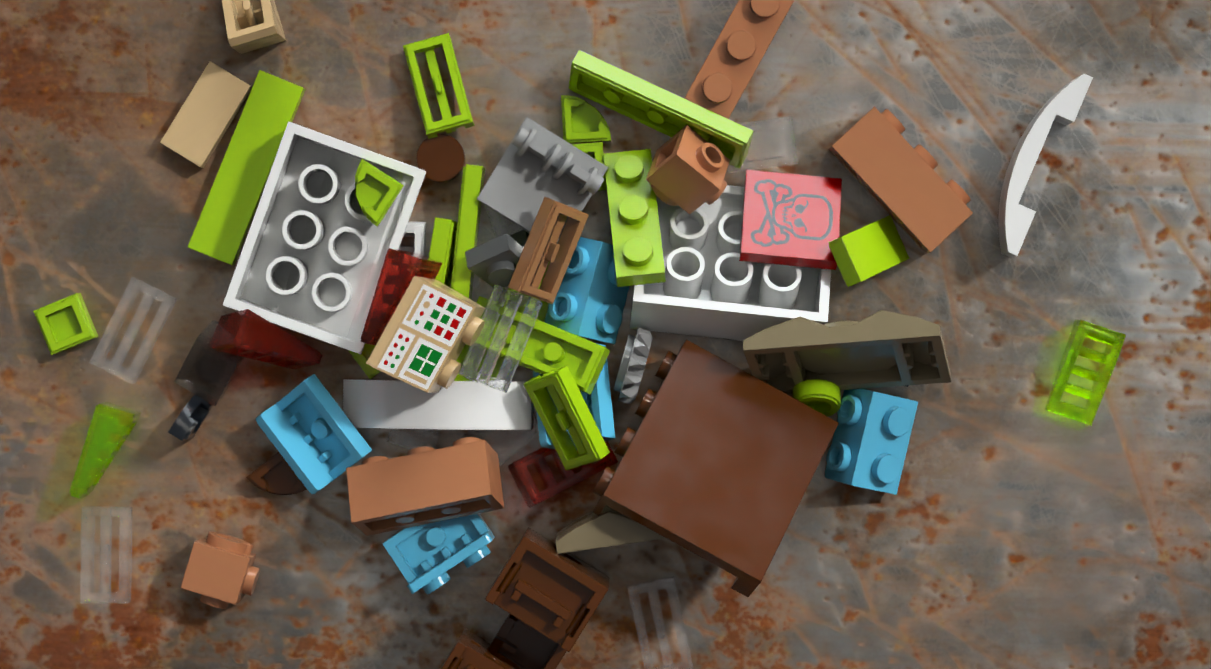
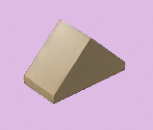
M222 0L228 41L231 48L238 53L243 54L286 41L274 0Z

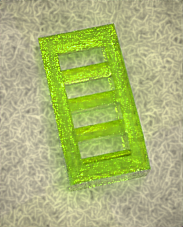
M1075 320L1045 410L1091 426L1120 355L1126 335L1084 320ZM1085 337L1106 344L1104 353L1082 346ZM1081 356L1099 362L1098 371L1076 365L1077 357ZM1074 374L1094 381L1092 389L1089 390L1068 383L1070 375ZM1067 392L1088 399L1086 407L1082 408L1061 401L1063 393Z
M110 402L96 405L69 491L71 493L70 496L80 499L88 496L94 490L135 427L141 412Z

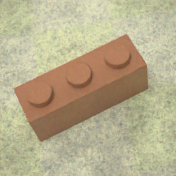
M739 0L684 99L729 119L794 0Z
M874 106L828 150L878 204L891 215L892 219L925 254L931 253L973 214L966 205L971 199L954 180L951 179L947 184L933 170L938 166L937 161L923 146L918 144L913 148L903 138L901 134L905 131V127L888 109L880 113Z
M476 437L461 438L454 441L453 446L440 449L417 447L409 450L406 456L392 459L384 456L369 457L361 462L362 465L346 468L351 523L366 536L504 509L498 453L485 439L481 440Z

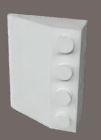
M288 121L223 305L362 354L427 171ZM362 159L404 185L378 227L364 215L356 198L355 175Z
M727 185L724 192L714 203L709 205L705 202L691 214H688L680 206L668 205L657 197L666 282L634 285L630 329L638 330V327L655 332L743 341L766 328L799 316L826 324L828 323L831 270L739 261L744 187Z

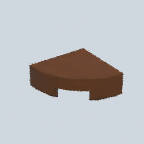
M279 452L246 477L260 490L272 494L292 495L307 490Z

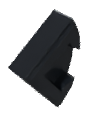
M199 390L181 411L168 433L182 441L194 438L213 407L215 398Z

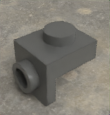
M525 230L510 236L506 233L466 251L465 256L468 269L496 291L508 286L529 233Z

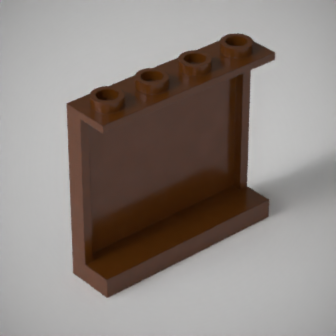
M686 339L677 355L671 351H668L655 375L663 380L658 391L654 392L648 388L635 412L636 415L643 418L636 431L627 427L614 453L622 457L615 470L607 466L595 486L593 492L601 497L593 513L599 516L607 505L736 576L731 588L749 597L761 583L839 423Z

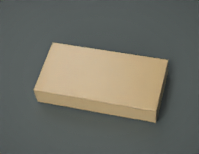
M209 61L160 143L197 166L204 168L249 95L252 86Z

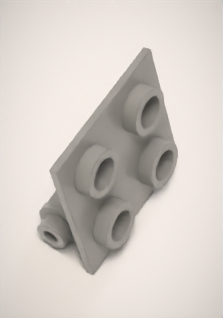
M526 117L477 197V200L530 232L544 196L583 211L592 194L595 195L604 181L603 176L608 167ZM564 224V226H563V228H562V231H561L560 236H559V238H558L557 244H558V242H559V239H560V237H561V234H562V232H563V229H564V227H565V224Z

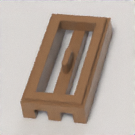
M544 196L508 287L553 304L589 214ZM564 224H565V227H564V229H563V232H562L561 237H560V239H559V242H558V244H557L558 238H559L560 233H561V231H562V228H563V226H564ZM545 271H546V274H545V276H544V279H543V281H542V284H541V286H540V288H539V285H540V283H541V280H542V278H543V275H544V273H545Z

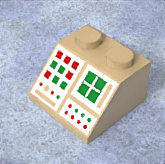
M414 276L366 364L427 393H439L441 387L448 389L461 368V363L456 360L465 344L472 346L485 325V321L480 318L485 307L436 279Z

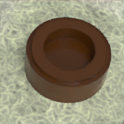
M437 134V137L426 138L419 146L417 165L419 169L427 171L425 177L439 183L449 182L458 177L465 165V152L455 138L446 134Z

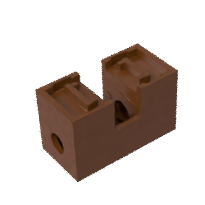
M528 527L485 598L492 605L495 604L510 614L491 644L465 628L440 669H556L567 651L570 652L609 590V577L569 552L557 554L555 543Z

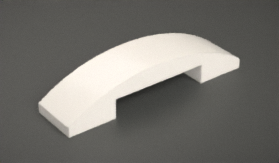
M1082 74L1072 80L1044 104L1027 126L1012 154L1006 170L999 202L998 231L1001 254L1008 257L1018 256L1036 211L1020 205L1019 201L1053 121L1066 126L1075 121L1093 77L1087 74Z
M343 379V412L355 428L439 430L533 429V403L523 385L527 381H453L448 389L441 387L439 393H427L401 380Z

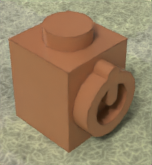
M686 125L656 150L646 180L651 184L654 193L661 201L672 206L678 205L688 214H691L705 202L709 205L714 203L724 192L727 186L724 178L730 159L722 154L717 146L707 142Z
M209 532L207 539L201 538L194 542L180 588L201 594L200 602L221 609H227L229 603L238 604L243 600L244 594L252 596L260 573V568L253 566L257 555L251 553L253 545L230 535Z

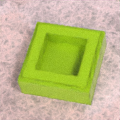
M81 293L73 294L33 311L51 355H56L98 338Z

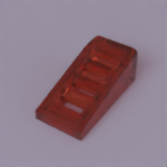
M389 248L362 332L361 342L376 345L413 277L435 279L442 262L414 252Z
M249 309L221 316L210 342V347L217 351L290 369L319 364L323 356L316 349Z
M606 441L605 443L610 453L593 465L588 463L579 466L581 471L575 474L572 469L565 470L556 449L544 447L509 464L508 469L527 506L530 508L597 474L607 466L610 467L618 463V460L608 441ZM550 454L564 479L558 483L544 458ZM534 463L546 489L540 492L527 469V466Z

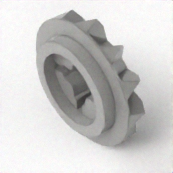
M638 327L636 336L628 335L613 389L620 392L618 402L630 404L636 399L653 339L650 330Z

